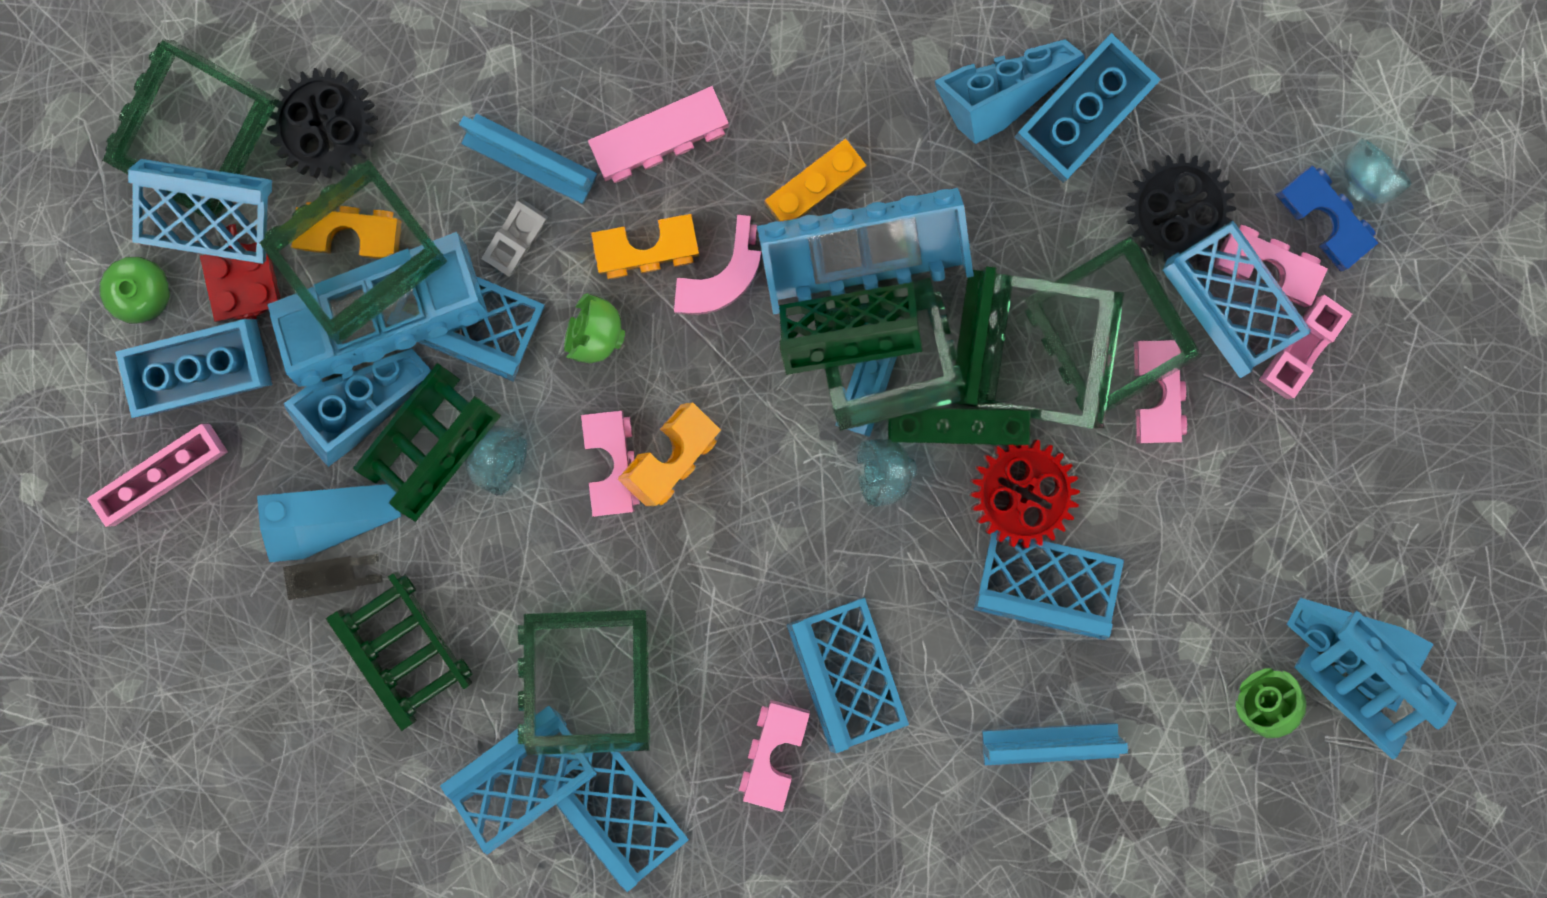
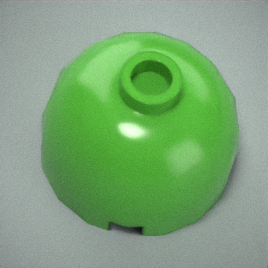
M125 257L113 262L104 271L99 283L100 298L105 309L114 318L129 324L144 323L156 319L165 310L170 298V290L168 289L165 272L155 262L143 257Z
M589 293L584 294L575 306L581 309L576 319L571 317L568 323L564 351L569 353L566 356L569 359L583 363H595L603 361L612 354L615 348L619 349L622 346L625 330L621 329V317L618 310L609 301Z
M1272 668L1259 670L1245 679L1239 688L1241 692L1235 704L1239 718L1252 732L1262 737L1280 738L1292 733L1301 724L1306 714V699L1302 687L1289 672L1284 670L1283 672L1273 671Z

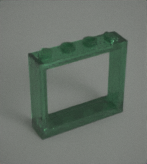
M174 40L158 42L154 52H150L149 61L151 63L146 73H142L135 82L133 90L136 93L131 103H127L120 112L118 120L121 123L116 133L113 132L106 141L108 145L102 161L127 175L128 169L138 162L126 154L177 56L255 100L219 170L220 172L241 175L279 99ZM176 193L172 197L175 202L188 209L195 205L187 194ZM210 198L205 202L216 217L219 218L225 207L223 203L215 198ZM199 208L193 211L199 214L200 216L206 218V216L200 211Z
M369 159L364 163L354 165L347 172V176L337 184H330L320 192L319 197L312 203L297 208L293 212L291 219L283 225L271 228L265 234V238L259 242L327 334L338 345L448 262ZM373 181L424 249L330 319L279 251Z
M1132 237L1126 238L1024 300L1029 307L1024 310L1027 318L1033 327L1039 325L1045 335L1041 339L1042 344L1051 357L1056 354L1062 365L1058 368V371L1068 386L1073 384L1079 394L1075 397V401L1084 415L1090 413L1091 417L1098 418L1203 356L1144 254ZM1125 254L1182 353L1097 402L1041 304Z
M997 273V278L994 282L993 304L989 316L988 337L984 350L977 409L1030 411V418L1091 429L1103 428L1125 292ZM1013 286L1100 300L1082 415L996 400Z
M930 277L914 281L913 284L917 312L928 309L944 377L847 401L840 366L825 368L832 407L840 431L961 401L958 387L963 386L964 381L960 365L952 366L951 361L957 360L958 357L953 339L946 341L945 335L951 334L947 314H939V310L945 309L941 291L934 293ZM908 295L895 297L891 302L899 305ZM861 303L857 308L865 311L872 303ZM831 308L823 313L831 317L839 309ZM882 308L875 316L883 319L890 311ZM848 314L841 322L849 325L857 317ZM814 320L816 329L823 324ZM832 328L829 332L837 331V329Z
M646 610L524 614V625H518V644L524 645V658H518V677L524 678V691H518V710L524 711V724H518V743L524 744L527 755L650 751L648 617ZM633 626L634 733L536 736V630Z

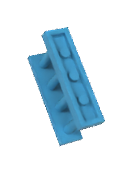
M1357 610L1348 616L1337 635L1341 639L1321 655L1309 645L1305 648L1294 667L1392 760L1399 755L1408 738L1405 733L1424 720H1427L1437 730L1447 724L1457 705L1453 699ZM1352 650L1365 664L1344 678L1331 664ZM1377 673L1390 687L1369 701L1355 687ZM1402 696L1415 710L1394 724L1380 710Z

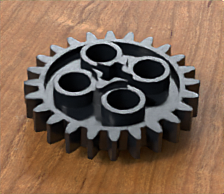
M314 68L312 78L302 71L300 72V83L290 78L288 79L291 86L289 91L282 88L278 89L284 97L282 101H271L278 108V111L268 113L267 115L276 121V124L267 127L269 132L277 134L270 143L275 147L282 146L276 155L282 159L288 157L286 165L290 168L298 165L297 172L305 175L309 170L310 176L317 179L322 170L324 176L331 179L333 169L339 174L345 175L344 165L348 164L354 169L357 168L354 158L356 156L363 159L367 158L366 154L362 151L363 146H374L367 137L378 132L375 128L369 126L370 122L378 120V116L368 113L375 104L371 100H364L369 92L364 88L357 90L359 82L354 78L348 81V75L342 71L336 77L335 71L328 68L323 77L322 72ZM338 94L339 100L337 105L332 109H327V99L331 95ZM312 96L316 97V105L318 107L317 109L319 114L327 119V121L324 122V128L327 131L329 138L333 142V151L329 150L330 147L326 133L320 128H318V126L322 124V121L320 119V116L318 115L317 110L315 109V107H313V104L311 102ZM307 107L308 112L305 119L296 122L295 115L298 109ZM349 125V136L344 140H339V129ZM313 138H318L319 146L317 150L308 153V142Z
M1179 153L1176 163H1173L1169 155H1165L1164 166L1153 160L1152 167L1154 171L1150 173L1148 170L1141 169L1140 171L1145 178L1143 182L1138 180L1132 181L1134 186L1138 188L1137 193L1129 192L1126 195L1135 200L1134 205L1125 207V210L1134 212V217L1128 219L1126 223L1136 224L1138 227L1132 232L1131 236L1138 237L1142 235L1144 238L1139 246L1145 248L1151 244L1150 255L1153 257L1160 251H1163V261L1165 262L1172 254L1178 252L1181 254L1222 228L1224 224L1227 225L1233 221L1226 216L1228 212L1235 211L1236 207L1227 205V200L1233 198L1235 194L1224 193L1223 190L1230 181L1222 180L1219 182L1217 178L1222 170L1216 169L1210 173L1208 170L1211 161L1209 160L1198 166L1197 155H1193L1189 163H1186L1183 153ZM1189 175L1195 181V189L1191 194L1184 195L1179 191L1178 183L1182 177ZM1158 192L1164 195L1166 205L1161 211L1154 212L1149 208L1148 201L1151 195ZM1202 192L1207 193L1206 198L1184 209L1186 214L1184 217L1174 214L1159 225H1154L1153 222L1156 218L1176 208L1175 201L1178 200L1181 203H1186ZM1202 205L1208 206L1212 212V217L1206 224H1199L1195 219V212ZM1172 222H1177L1182 227V235L1176 241H1169L1165 235L1167 225ZM1196 254L1189 258L1191 262H1196Z

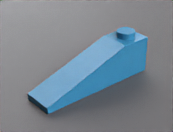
M1064 39L1027 49L1022 57L1006 60L1005 56L994 58V64L977 69L974 64L963 66L934 82L957 128L973 143L977 144L1008 127L1085 60V56L1080 50Z
M409 349L374 361L373 365L356 371L351 369L336 378L324 382L320 380L315 385L307 386L286 401L284 407L307 444L329 467L356 447L403 404L430 373L431 369L413 349Z
M387 484L257 496L260 531L269 562L308 558L402 517L401 513L388 503L396 492Z
M1300 598L1287 625L1315 651L1325 652L1341 640L1337 635L1348 616L1352 613ZM1365 617L1421 669L1434 645L1433 643L1402 627ZM1350 650L1334 661L1336 663L1334 668L1341 674L1346 672L1350 675L1364 665L1365 662ZM1375 673L1362 682L1358 689L1365 696L1373 699L1388 689L1390 685ZM1400 696L1386 707L1397 712L1404 698Z

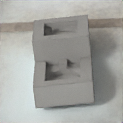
M523 199L517 200L502 228L496 232L481 259L510 277L535 241L549 216Z

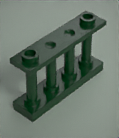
M439 363L434 366L353 467L357 473L371 482L377 484L382 479L391 487L396 494L388 503L395 510L414 522L424 513L501 417L495 409L478 397L474 396L468 402L453 389L460 379ZM444 399L460 412L448 429L432 415ZM423 425L439 439L427 455L411 442ZM402 452L417 465V468L405 482L390 469V466Z
M888 408L887 442L1030 445V411Z
M397 571L388 576L393 586L352 614L350 612L345 614L340 609L325 619L399 729L403 731L417 721L414 714L417 713L416 709L457 681L464 690L473 683L469 678L473 673L462 658L456 659L413 595L416 588L406 574L400 576ZM401 597L412 614L373 641L367 640L364 642L357 632L360 629L359 625ZM420 625L431 642L392 669L386 668L383 670L376 660L379 657L378 653ZM439 653L450 670L411 697L405 696L402 698L395 688L398 685L397 681Z

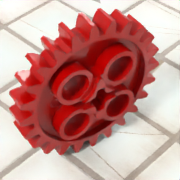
M1034 439L1030 448L1028 445H1019L1018 448L1015 445H1006L1007 450L1004 451L999 446H994L996 457L993 458L985 454L983 457L988 464L986 468L982 466L975 467L982 474L981 478L970 480V482L978 486V490L970 492L969 496L979 500L978 503L971 507V510L982 511L983 513L976 521L980 524L989 522L985 530L987 534L998 530L996 540L1002 542L1009 536V546L1012 547L1016 546L1019 539H1021L1024 548H1029L1031 539L1038 546H1043L1042 536L1044 535L1054 541L1055 535L1053 530L1055 528L1063 532L1066 531L1061 521L1063 519L1074 520V517L1067 512L1068 509L1079 507V504L1071 500V496L1079 494L1080 490L1071 488L1070 485L1078 480V476L1067 475V472L1073 466L1072 463L1061 465L1060 462L1064 454L1058 452L1051 456L1053 445L1047 444L1040 450V440ZM1021 461L1025 465L1026 471L1022 478L1015 480L1010 474V468L1014 462ZM1003 477L1022 488H1026L1029 485L1027 491L1049 502L1051 507L1046 509L1026 498L1020 501L1021 494L1000 484L998 479ZM1051 477L1055 483L1054 491L1044 496L1040 491V483L1044 478ZM1000 491H1006L1010 499L1007 507L1003 509L996 508L994 504L995 495ZM1030 507H1035L1039 512V518L1033 525H1027L1024 521V512Z

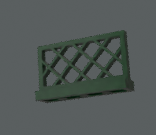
M986 266L981 271L973 270L974 276L967 277L949 403L983 408L1002 274L996 273V267Z
M913 282L779 305L781 340H779L786 375L923 352ZM908 295L899 305L891 302L895 297ZM861 303H872L865 311L857 308ZM882 308L890 311L883 319L875 316ZM827 309H839L831 317L823 313ZM848 314L857 317L849 325L841 322ZM790 315H805L798 322L788 318ZM900 316L906 318L902 320H897ZM814 320L822 322L823 324L815 331L807 327ZM866 322L872 324V325L863 326ZM832 328L837 329V331L829 332Z

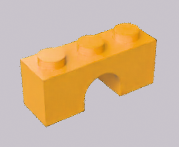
M845 138L765 199V205L777 221L801 218L837 189L839 190L864 171L866 164Z
M306 202L305 208L296 207L291 248L331 254L334 236L341 230L353 229L360 238L359 255L364 258L381 259L399 251L402 221L398 218H393L394 212L373 210L372 216L360 214V208L340 206L339 212L327 211L326 204Z
M692 214L658 220L660 237L656 245L648 250H638L632 247L628 241L625 227L592 232L591 236L599 274H607V279H615L628 276L627 270L640 268L641 273L660 270L661 263L673 261L674 267L694 263L693 257L700 255Z
M693 402L681 404L660 428L672 443L670 458L665 463H662L651 453L638 454L618 477V480L645 506H657L658 504L661 506L665 504L674 494L672 488L679 479H686L696 466L693 463L701 454H707L717 442L714 438L721 429Z

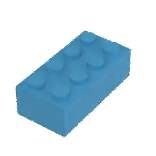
M1111 33L1020 129L1014 138L1064 183L1161 79Z
M243 319L115 352L131 418L147 417L273 385L257 319Z

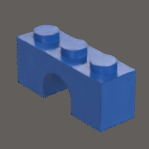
M1312 165L1275 195L1296 220L1304 218L1312 210H1320L1329 216L1332 222V231L1330 236L1319 247L1341 272L1349 269L1378 244L1374 238L1376 233L1368 222L1363 219L1359 221L1352 212L1354 206L1343 194L1337 195L1330 186L1332 180L1328 174L1321 168L1316 170Z

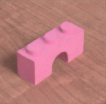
M1240 225V231L1260 259L1273 264L1279 272L1278 284L1289 300L1302 307L1312 306L1328 269L1319 265L1321 260L1302 252L1301 256L1289 251L1290 246L1276 239H1271L1269 243L1258 238V231ZM1229 233L1220 251L1237 254L1238 243ZM1242 250L1241 256H1246V254ZM1216 258L1214 268L1232 275L1235 261ZM1239 262L1236 277L1244 280L1249 279L1254 265Z
M1326 295L1316 297L1312 306L1307 309L1302 317L1311 329L1310 334L1278 352L1259 380L1284 398H1295L1314 371L1311 368L1320 353L1329 343L1334 342L1352 316V313ZM1297 326L1294 328L1292 333L1299 330Z
M1179 340L1134 342L1135 376H1150L1159 382L1162 389L1161 399L1155 407L1136 410V443L1182 442V435L1187 434L1186 415H1181V402L1186 401L1185 381H1180V368L1185 367L1184 347H1179Z
M623 411L581 415L585 449L602 448L610 453L614 461L613 472L607 479L589 483L592 517L634 512V505L640 504V500L618 480V477L635 459L634 450L628 451L626 439L632 437L630 417H624Z
M770 700L769 707L762 706L757 726L763 727L760 739L752 740L748 758L754 761L750 773L744 771L739 791L745 792L744 802L783 812L792 778L791 775L779 772L771 765L770 754L776 746L783 743L801 746L810 715L809 710Z

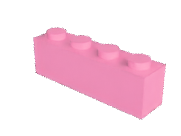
M713 86L594 137L588 140V143L606 181L612 179L614 183L631 177V170L643 165L646 170L663 162L662 156L674 152L678 156L694 149L693 143L705 138L706 142H711L724 136V129L729 127V123Z
M200 424L87 499L105 527L116 526L228 453L210 424Z

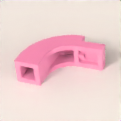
M737 215L734 253L729 265L720 274L703 280L677 278L675 313L699 315L715 312L736 301L748 289L758 271L761 259V251L748 250L749 245H755L757 225L751 224V216Z

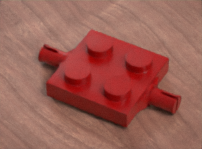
M236 224L225 226L233 236L238 234ZM268 241L266 261L263 264L206 254L200 256L214 322L229 319H257V316L269 310L267 304L281 299ZM240 243L246 251L256 252L257 243Z

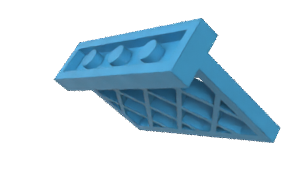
M477 113L473 120L463 115L459 123L466 132L461 143L462 145L582 205L584 204L598 176L597 173Z
M140 159L128 169V183H133V243L261 264L266 261L268 196L272 193V180ZM143 187L153 188L163 200L152 207L143 197ZM176 193L187 194L195 205L185 213L172 197ZM208 199H219L228 210L217 218L205 204ZM164 203L178 217L169 226L155 211ZM243 203L258 205L257 219L252 223L238 209ZM197 208L211 222L202 231L188 217ZM230 213L244 228L235 236L221 222ZM148 216L162 230L157 236L143 234V220ZM182 221L195 237L190 241L181 240L172 228ZM215 227L226 239L227 243L223 246H215L204 234ZM248 232L257 243L256 252L246 251L237 239Z
M1231 221L1181 254L1179 252L1167 259L1162 269L1239 378L1252 372L1253 367L1311 332L1309 326L1234 221ZM1231 233L1238 243L1237 254L1217 251L1219 239ZM1211 244H1213V249H1212V250H1211V249H1206V247H1208V246H1210ZM1242 250L1244 251L1246 256H1241ZM1195 254L1211 256L1208 272L1195 270L1187 259ZM1215 257L1235 261L1232 277L1212 273ZM1239 262L1254 265L1258 271L1256 282L1236 278ZM1261 277L1266 282V284L1260 283ZM1201 278L1207 279L1206 285ZM1211 280L1230 284L1228 299L1212 295L1209 290ZM1235 285L1254 289L1252 304L1232 300ZM1259 290L1273 292L1277 298L1276 309L1256 305ZM1220 305L1226 306V310L1224 311ZM1280 305L1283 306L1285 311L1280 310ZM1230 307L1250 311L1247 326L1232 323L1229 318ZM1254 312L1274 316L1271 331L1251 327ZM1278 317L1293 320L1299 330L1291 335L1276 333ZM1240 332H1241V333H1246V334H1245V339L1242 337V335L1240 334ZM1249 335L1269 338L1268 348L1255 355L1248 345ZM1273 339L1280 340L1276 344L1272 345Z
M477 277L479 287L483 288L481 290L482 296L490 292L498 294L504 305L501 308L488 312V315L481 317L476 322L484 320L491 337L477 342L470 339L466 327L470 325H460L448 330L443 336L429 337L418 341V343L514 382L519 371V365L545 304ZM410 279L406 283L395 311L390 315L387 322L388 327L415 317L404 312L408 300L415 297L414 292H412ZM505 298H508V299L513 300V301H515V302H513V303H511V304H507V301H506ZM521 305L535 310L531 320L519 326L516 325L510 311ZM507 312L513 328L494 335L488 318ZM527 328L522 339L519 331ZM462 329L465 336L455 333V331ZM515 333L520 343L515 357L502 352L497 340ZM493 342L496 349L489 347L486 344Z
M998 530L991 533L980 588L975 601V611L1101 640H1106L1110 637L1113 625L1111 622L1124 559L1043 541V546H1038L1033 539L1030 541L1029 548L1022 550L1019 545L1022 544L1021 539H1019L1014 547L1018 554L1003 563L995 552ZM1009 536L1005 538V541H1009ZM1034 548L1044 549L1051 560L1038 570L1034 569L1025 555ZM1051 551L1061 553L1062 555L1055 558ZM1067 555L1077 557L1084 568L1068 578L1058 563L1059 560ZM1021 557L1031 574L1015 583L1005 566ZM994 559L998 564V567L991 570ZM1084 559L1092 560L1095 562L1088 566ZM1099 563L1113 565L1112 580L1101 586L1091 568ZM1054 565L1064 582L1048 590L1038 574ZM1001 569L1011 587L1001 593L987 590L990 576ZM1086 572L1097 589L1081 598L1071 581ZM1034 577L1044 593L1035 600L1026 599L1018 587ZM1067 585L1077 602L1067 608L1058 606L1051 595ZM1109 585H1111V586H1110V591H1109V596H1108L1107 593L1105 592L1104 588H1106V587H1108ZM1014 589L1017 596L1009 595L1007 593ZM1099 592L1107 604L1105 615L1091 614L1084 601ZM1047 597L1051 604L1039 601ZM1080 605L1084 612L1074 610L1073 608Z
M865 598L786 624L830 752H842L851 746L909 725ZM859 607L863 622L857 632L842 625L847 611ZM840 614L837 622L830 619V617ZM824 620L835 625L827 643L815 638L811 624ZM840 628L856 636L848 653L832 646ZM865 628H867L869 637L863 635ZM860 639L872 643L875 652L869 664L853 656ZM818 644L825 647L822 654L820 652ZM829 650L846 657L838 675L826 670L824 661ZM851 660L867 667L859 685L843 678ZM876 660H878L880 669L874 667ZM872 670L883 675L885 680V686L880 695L864 688ZM829 676L836 679L833 686L831 684ZM840 682L857 689L849 707L837 701L835 693ZM862 692L878 699L870 717L854 710ZM887 692H889L892 701L885 698ZM883 702L894 707L899 721L885 725L875 720ZM840 708L847 711L844 718L842 716ZM851 714L868 721L863 733L853 738H850L846 727ZM873 724L880 727L870 731Z
M550 705L440 785L446 797L450 798L482 851L487 855L597 774L570 733L561 714ZM561 732L565 738L562 753L547 751L549 740ZM570 748L572 749L575 755L569 754ZM529 754L538 755L535 773L520 771L522 759ZM545 757L560 758L557 776L542 774ZM568 760L580 761L585 769L574 779L564 777ZM502 774L511 776L507 793L493 792L496 778ZM518 777L533 779L529 797L514 795ZM540 780L555 782L553 794L547 799L536 798ZM473 795L484 796L480 814L468 812L463 803ZM491 797L506 799L502 817L487 815ZM513 800L528 802L525 815L519 819L509 818ZM473 818L478 819L477 825ZM485 821L500 822L498 835L487 842L483 836Z
M1117 723L982 730L984 765L1120 758L1119 754H1128L1127 742L1118 736Z
M603 735L583 752L588 757L591 765L593 753L603 744L612 754L611 769L594 768L596 772L610 773L608 793L590 792V780L585 783L584 791H573L558 802L556 806L622 889L628 892L637 885V882L689 839L607 736ZM572 760L567 764L564 776L573 769H585L582 766H578L580 761ZM616 761L624 771L615 770ZM614 774H624L631 778L633 781L631 796L612 794ZM545 781L541 787L548 796L553 794L555 782ZM637 787L645 797L636 796ZM575 794L584 795L583 804L579 801ZM588 795L607 797L605 817L591 816L587 811ZM612 798L631 799L629 820L610 818ZM635 800L649 801L654 807L653 822L633 820ZM658 813L666 823H657ZM595 820L605 821L604 831ZM609 822L628 823L626 843L611 841L608 837ZM633 824L652 826L650 846L631 844ZM656 827L671 828L679 839L668 848L656 847ZM617 847H626L625 857ZM630 848L649 850L648 864L639 872H636L629 863ZM654 850L663 851L653 859Z

